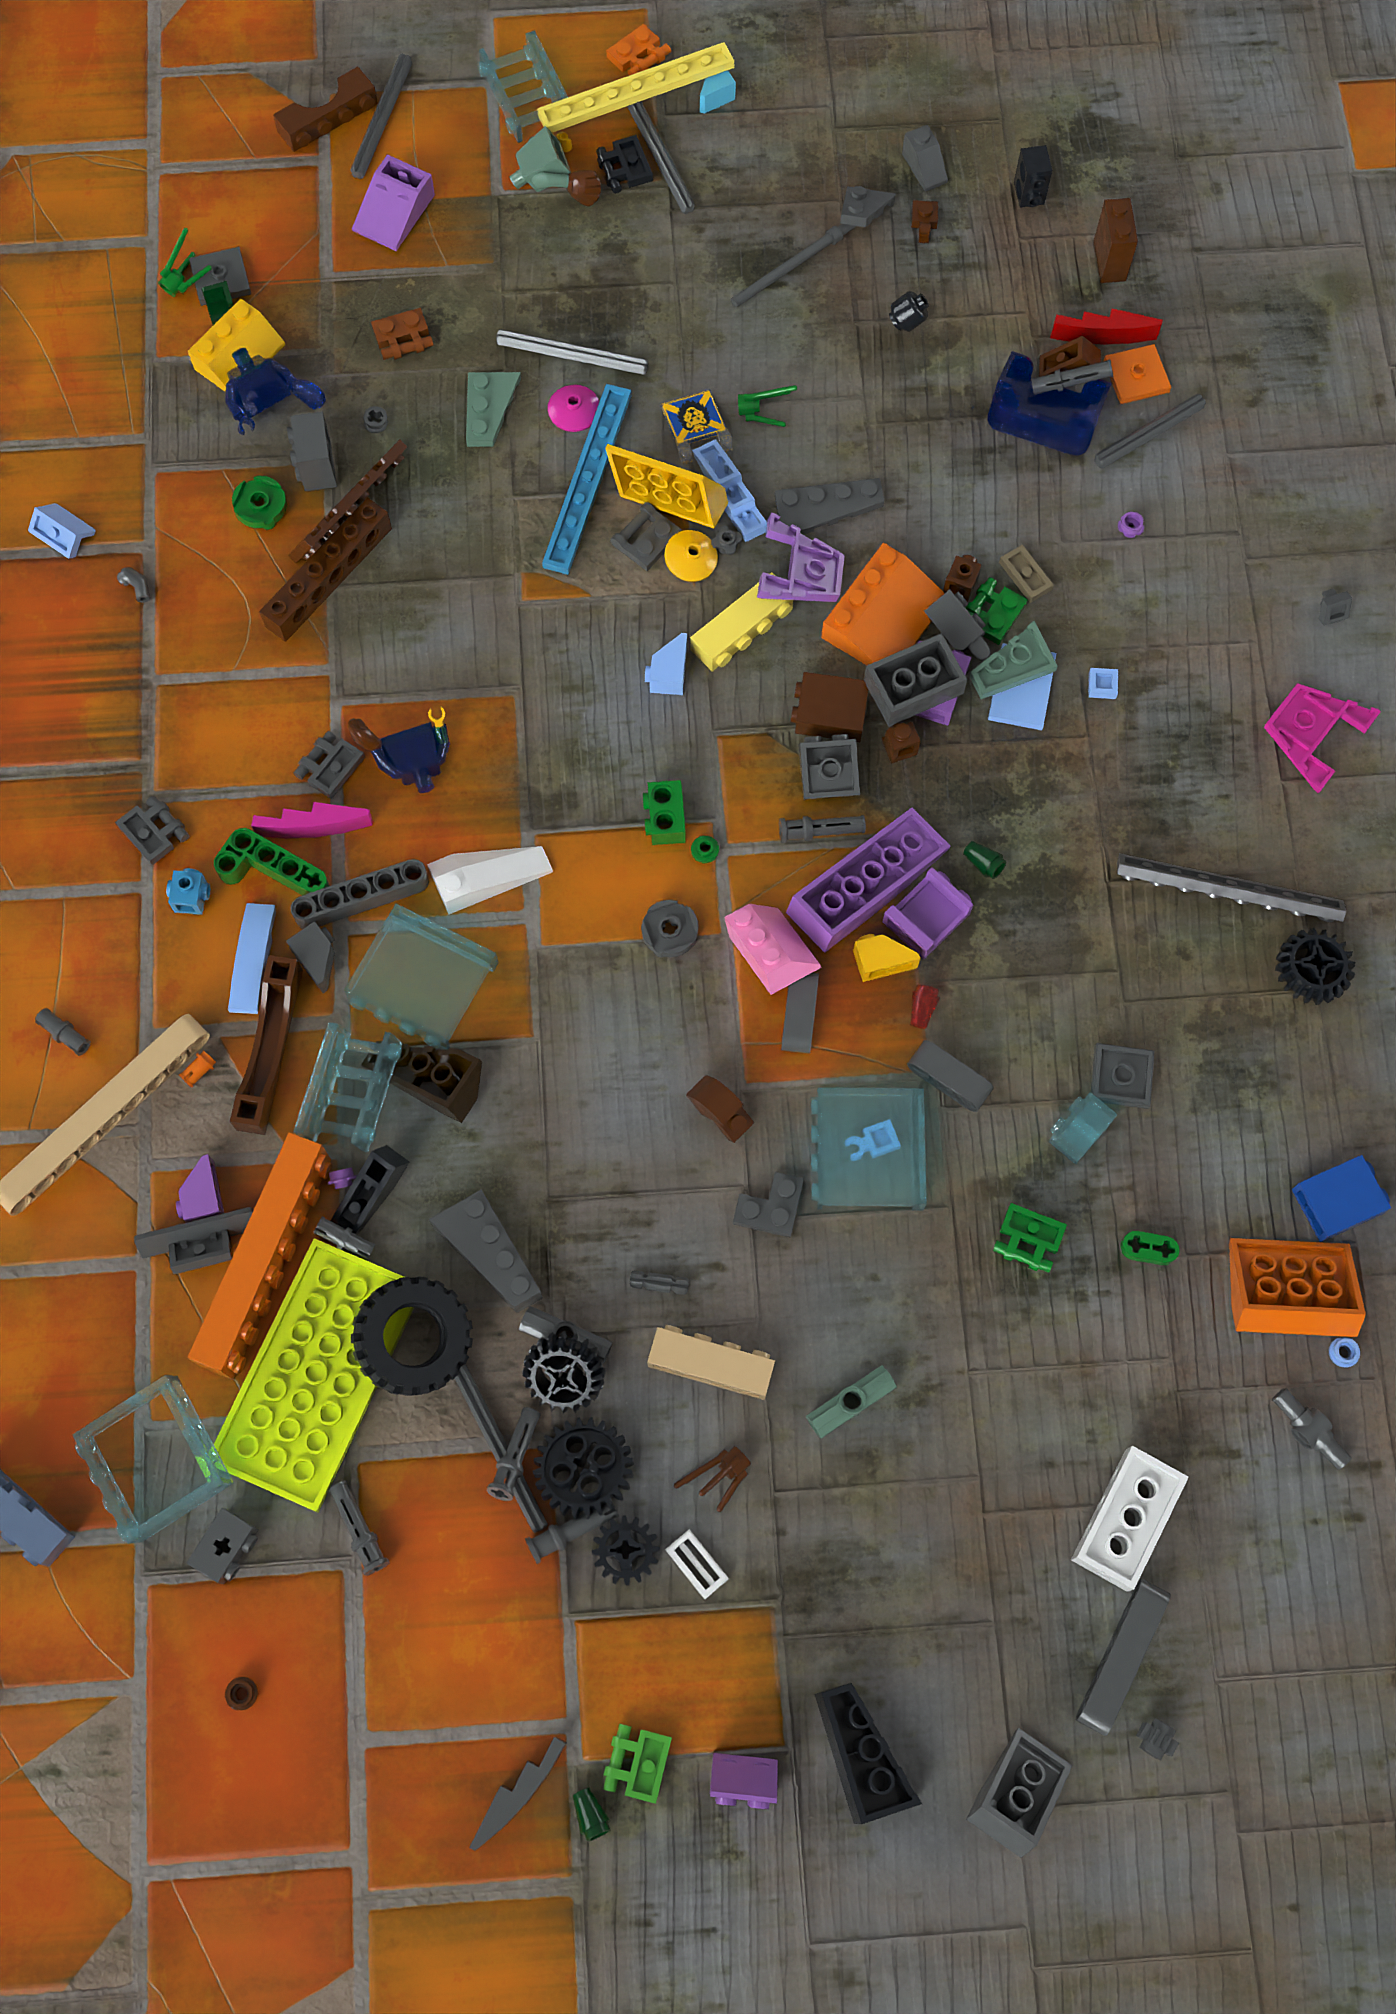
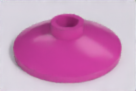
M581 385L564 386L551 396L548 402V414L553 424L562 430L569 432L583 431L591 427L599 405V399L587 387Z

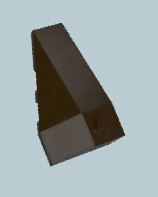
M376 1041L361 1064L363 1068L460 1123L463 1122L478 1099L482 1061L460 1049L449 1048L448 1050L435 1049L433 1046H424V1048L409 1047L408 1044Z

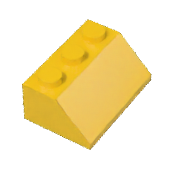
M240 299L188 350V354L194 370L234 397L285 346V342L261 312Z

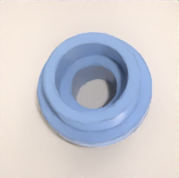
M1339 1337L1331 1342L1329 1356L1337 1366L1351 1367L1360 1358V1348L1353 1339ZM1340 1347L1348 1351L1347 1358L1339 1354Z

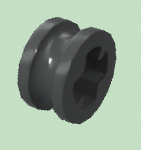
M373 406L364 412V426L369 432L380 433L386 429L388 420L386 411L383 408ZM371 418H380V422L377 423L376 421H371Z

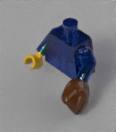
M440 706L442 711L440 718H434L431 708L429 709L428 716L435 723L433 727L431 722L380 739L370 731L361 719L353 718L348 722L352 738L359 746L371 751L379 769L393 779H400L403 785L415 783L419 793H426L434 788L431 777L441 773L440 765L446 762L450 747L447 726L443 724L445 709Z

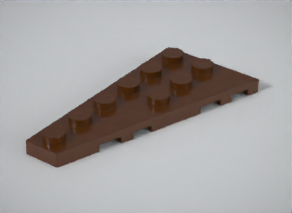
M399 439L288 556L295 563L301 558L306 561L322 545L319 540L321 539L325 542L340 527L337 521L342 524L358 508L355 502L360 505L370 495L367 489L372 484L377 487L388 476L384 471L390 465L395 468L405 458L401 453L407 446Z

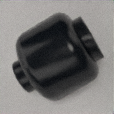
M908 291L891 304L889 317L898 330L901 331L903 329L910 332L928 318L927 308L929 303L923 294L917 295L915 292Z

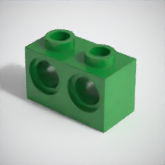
M681 780L647 782L648 793H643L644 810L649 809L650 818L645 819L646 836L651 835L652 845L686 843ZM659 797H667L669 801L666 803H659L656 801V799ZM664 822L672 825L668 829L658 827L659 824Z

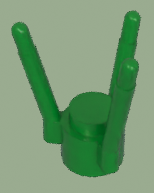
M186 227L179 236L165 268L161 271L160 275L162 278L158 282L159 286L172 297H175L178 292L184 294L188 287L212 269L208 265L184 282L185 277L182 273L190 264L189 258L195 257V253L191 252L178 270L174 268L171 270L188 233V228Z
M793 385L751 394H738L739 416L745 415L746 422L756 421L785 427V422L755 415V412H760L759 400L790 394L791 391L797 390V386Z

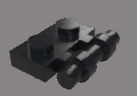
M637 135L613 141L612 151L607 152L605 147H599L596 150L598 155L597 162L599 167L604 170V179L607 186L611 187L613 193L621 192V181L626 180L629 188L653 181V173ZM619 162L621 168L614 170L613 164Z

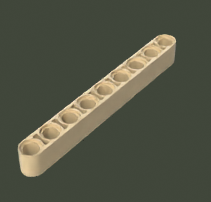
M190 1014L180 1017L0 1180V1205L11 1216L17 1215L27 1208L199 1051L209 1040L210 1034Z

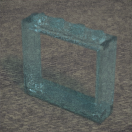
M164 1375L72 1434L76 1441L75 1449L78 1455L86 1461L90 1469L89 1477L91 1481L100 1488L104 1496L102 1499L106 1510L113 1514L118 1524L116 1529L119 1536L124 1541H127L128 1544L143 1542L234 1483L178 1376ZM162 1394L208 1482L138 1526L93 1437Z

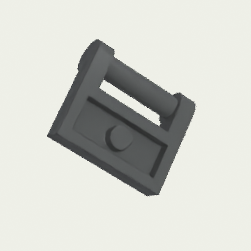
M645 502L640 507V512L620 533H615L610 541L615 548L648 571L664 554L665 547L670 538L682 531V529L657 512L652 504ZM647 520H650L652 524L632 545L627 542L628 539Z

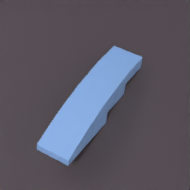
M715 439L692 450L704 476L725 487L728 499L725 512L737 531L742 534L744 541L747 542L766 533L767 522L756 508L754 497L743 484L741 473Z
M246 904L234 962L228 1005L229 1012L258 1014L262 995V981L272 945L271 932L276 916L275 905Z

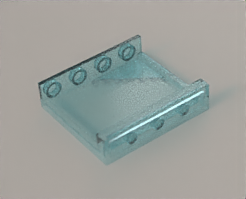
M395 904L345 987L344 992L349 1000L348 1003L354 1008L361 1011L366 1008L374 1012L373 1016L384 1023L392 1021L399 1025L398 1028L402 1032L410 1036L417 1034L423 1037L424 1042L436 1049H439L441 1046L448 1050L450 1048L449 1039L489 970L494 972L499 962L495 952Z
M818 1087L816 1097H811V1114H816V1125H811V1143H816L817 1154H811V1172H817V1183H812L811 1200L817 1201V1210H821L822 1205L912 1206L913 1211H924L927 1204L924 1089Z

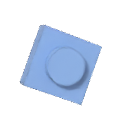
M1090 668L1088 697L1116 699L1118 695V669Z

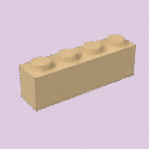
M665 1325L664 1329L657 1327L647 1361L648 1367L765 1400L775 1360L770 1359V1354L759 1350H753L752 1354L740 1351L741 1346L731 1342H723V1345L712 1343V1338L703 1334L694 1333V1337L682 1334V1329L670 1325Z

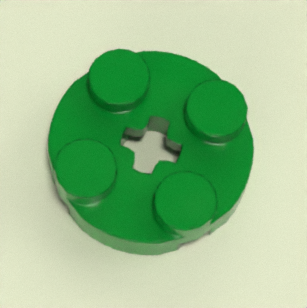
M267 476L253 477L254 480L247 483L244 480L235 488L232 495V504L237 519L244 525L252 528H264L266 530L274 528L287 509V499L281 485L273 478ZM264 498L265 504L262 506H256L253 503Z

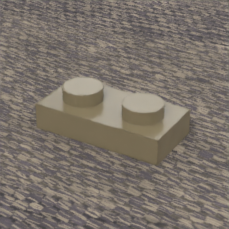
M1023 545L1000 557L999 564L1026 599H1028L1029 603L1052 591L1053 583Z

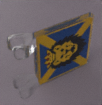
M711 390L661 404V409L683 464L693 462L690 444L718 436L720 446L725 452L733 450L731 444L733 438L726 428Z

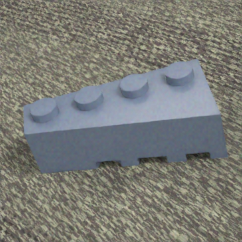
M0 1469V1536L10 1545L15 1546L17 1544L25 1552L22 1556L32 1565L37 1566L40 1564L49 1567L75 1536Z

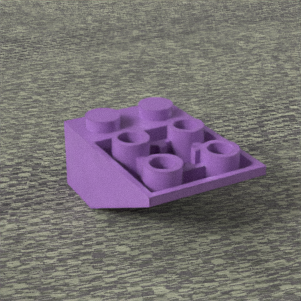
M387 154L372 177L352 231L397 251L435 196L432 174Z
M713 1753L709 1794L710 1797H716V1804L736 1806V1799L748 1800L747 1805L749 1807L758 1809H769V1803L777 1804V1759Z

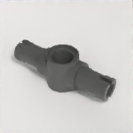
M1287 1388L1282 1389L1273 1397L1272 1401L1289 1417V1423L1293 1426L1291 1433L1300 1444L1310 1450L1312 1448L1315 1451L1320 1450L1337 1470L1342 1469L1350 1462L1352 1457L1333 1439L1334 1434L1330 1431L1333 1426L1323 1413L1315 1408L1311 1410L1309 1407L1304 1408Z

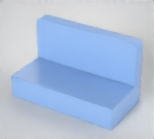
M56 503L35 507L28 528L31 534L68 559L76 557L82 538L94 536L96 532L94 528Z

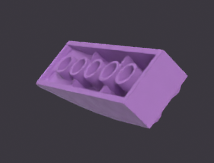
M910 808L793 895L786 913L825 953L901 893L947 852L951 846L913 808Z

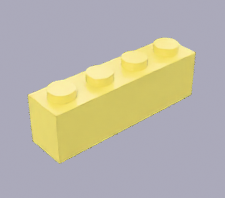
M757 583L690 637V650L711 672L719 666L724 667L729 663L732 655L739 650H745L752 643V639L758 634H765L772 627L773 622L778 618L786 617L793 608V600L757 598L759 583Z

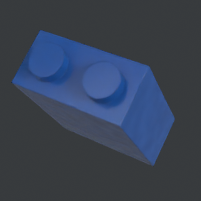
M1363 1155L1304 1180L1292 1189L1319 1242H1323L1383 1215L1391 1209L1389 1204L1390 1198L1384 1188H1380L1375 1179L1373 1166L1370 1162L1365 1161Z

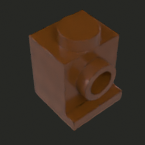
M956 555L950 572L946 577L943 592L946 593L948 590H951L955 595L959 591L968 602L979 577L982 564L977 563V559L971 555H963L962 557Z
M913 722L907 724L897 723L886 730L885 737H882L881 740L891 764L918 754L920 739Z

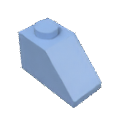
M681 633L652 655L651 666L646 665L645 682H650V693L683 695L687 633Z

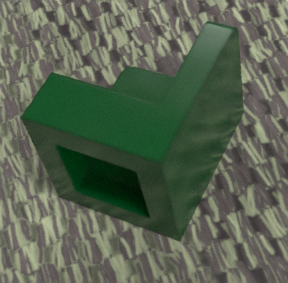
M227 281L201 288L213 325L234 306Z

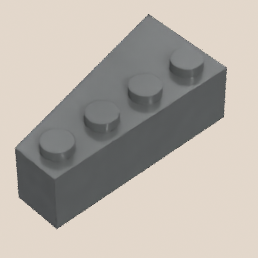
M482 1190L429 1219L432 1227L516 1313L543 1299L541 1291Z

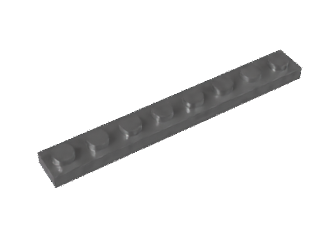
M1120 853L1117 860V874L1131 881L1141 879L1149 881L1155 886H1175L1183 892L1198 891L1212 898H1232L1240 904H1249L1251 902L1260 904L1269 910H1277L1278 908L1289 910L1297 916L1313 915L1326 922H1334V920L1343 922L1346 915L1344 901Z

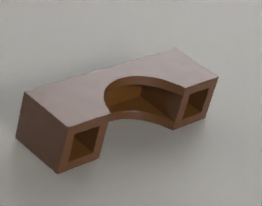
M358 66L337 78L338 91L335 97L327 104L310 108L294 102L273 114L278 133L293 152L307 146L312 141L328 134L333 129L349 122L354 117L378 104L375 86Z

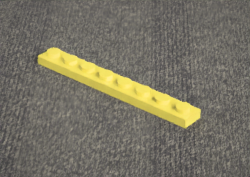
M725 42L542 106L537 108L538 116L543 127L546 126L553 133L734 68V59Z

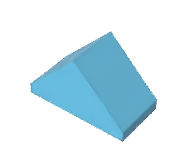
M728 70L705 79L700 93V113L705 114L735 100L736 81Z

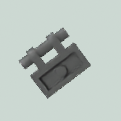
M327 731L322 738L318 737L313 745L315 747L307 757L303 756L298 762L299 766L293 774L302 780L307 773H312L308 779L309 785L332 799L364 760L365 755L342 738L336 746H333L332 743L336 736L332 732ZM323 754H327L323 762L318 765L316 762Z
M151 796L146 801L150 809L145 813L137 805L115 823L148 862L154 865L174 849V846L169 841L171 837L176 836L180 842H185L190 835L184 829L185 825L180 819H175L170 814L169 807L155 796ZM156 819H161L166 826L159 830L153 822Z

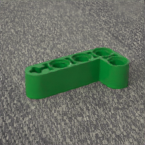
M247 828L235 830L214 859V867L224 883L229 885L239 883L248 870L253 867L302 896L330 886L325 873L321 869ZM251 842L248 847L239 848L242 843ZM275 855L271 861H263L266 856ZM235 864L232 870L223 871L227 865ZM290 869H298L294 875H286Z

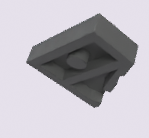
M847 186L840 224L867 227L874 218H878L883 214L885 206L889 205L892 207L894 205L896 193L869 190L861 186Z

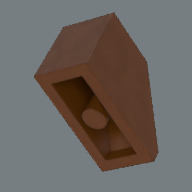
M1083 336L1039 356V377L1054 374L1055 370L1059 369L1062 372L1100 363L1101 350Z

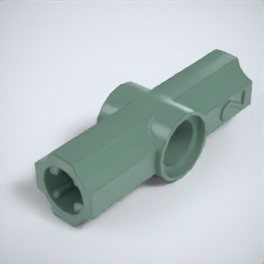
M881 1365L853 1385L844 1388L841 1393L808 1414L806 1418L814 1432L822 1439L851 1418L858 1416L863 1410L896 1389L897 1386L889 1372ZM846 1395H854L859 1399L860 1406L856 1409H849L844 1405L843 1398Z

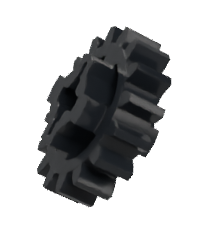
M624 1515L620 1524H617L612 1518L610 1519V1529L603 1526L600 1527L601 1532L604 1534L603 1537H594L593 1539L599 1545V1548L592 1550V1555L600 1556V1559L594 1565L596 1568L604 1566L605 1569L602 1577L606 1578L612 1574L613 1584L615 1585L620 1578L624 1579L626 1586L630 1585V1578L635 1577L638 1583H641L640 1574L644 1572L650 1576L652 1572L648 1567L649 1564H658V1560L652 1557V1554L659 1552L660 1547L652 1546L651 1543L657 1539V1535L651 1534L648 1536L647 1532L650 1525L647 1523L642 1528L639 1527V1518L635 1517L632 1523H628L627 1517ZM631 1530L640 1534L646 1543L634 1541L631 1538ZM619 1531L617 1541L613 1545L606 1546L608 1539ZM625 1542L629 1544L630 1548L639 1550L630 1553L629 1559H623L622 1554L611 1551L621 1549ZM646 1556L643 1564L632 1571V1564L638 1557ZM606 1558H615L621 1564V1572L612 1568Z

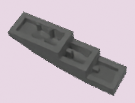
M554 1737L540 1766L527 1761L513 1790L505 1785L500 1786L469 1848L474 1851L480 1848L503 1829L529 1802L550 1774L567 1742Z

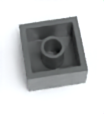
M323 411L290 416L292 427H287L289 442L292 444L290 457L292 466L295 467L297 481H302L305 491L337 487L332 445Z

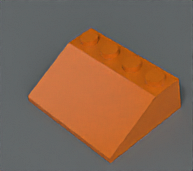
M883 542L823 622L821 638L867 666L915 645L932 623V620L924 610L945 593L907 556Z
M1230 1238L1231 1306L1236 1331L1343 1337L1358 1336L1366 1312L1350 1244Z

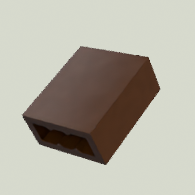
M1131 198L1104 200L1094 237L1100 283L1124 282L1127 280L1138 243Z
M804 672L802 682L797 681L794 698H799L798 707L793 706L791 723H796L795 734L821 736L832 739L833 735L849 734V739H856V742L860 743L868 695V687L864 680Z

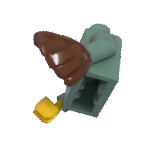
M545 126L535 136H532L516 153L520 169L509 177L517 189H520L526 183L536 192L549 187L566 188L569 194L584 206H591L597 202L601 193L600 179L595 171H570L564 152L572 150V141L565 132H559L555 137Z

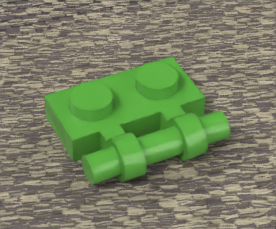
M619 1723L617 1735L613 1736L611 1746L614 1747L609 1766H605L603 1774L606 1776L603 1790L616 1792L618 1780L628 1782L625 1796L656 1804L672 1737L641 1729L638 1742L631 1741L629 1736L632 1727ZM626 1750L635 1752L630 1772L621 1769Z

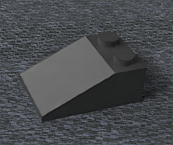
M1018 1728L978 1793L966 1820L1022 1858L1037 1846L1073 1765Z

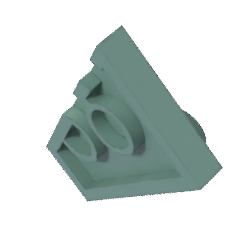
M468 372L467 447H494L504 422V415L508 406L511 405L516 386L520 383L521 372Z
M1033 621L1022 633L1009 640L1006 646L998 652H994L970 673V679L982 700L1053 673L1057 670L1058 666L1035 621Z

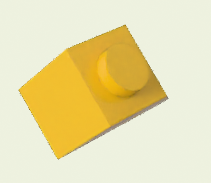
M874 934L864 935L858 941H855L853 953L863 982L916 969L920 962L919 953L883 934L878 936Z

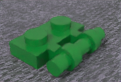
M989 577L985 584L979 586L976 591V597L972 602H968L965 609L971 616L977 613L986 624L982 628L986 634L983 637L1000 645L1027 605L1028 599L1007 587H1004L1000 594L994 592L993 589L997 585V581ZM985 601L992 605L987 613L981 609Z
M1010 1203L999 1233L1010 1236L1009 1242L1006 1244L996 1240L993 1251L1002 1254L1006 1260L1012 1261V1259L1029 1265L1028 1268L1037 1271L1040 1269L1049 1273L1053 1262L1042 1257L1045 1250L1054 1254L1058 1252L1067 1224ZM1019 1241L1036 1246L1034 1253L1032 1254L1017 1248Z

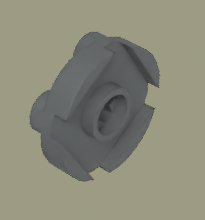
M663 900L655 903L648 909L641 924L644 943L658 957H677L688 952L696 944L698 935V920L694 911L687 905L685 907L675 900ZM666 923H670L672 926L677 925L678 929L675 930L674 934L669 935L662 931L665 929Z

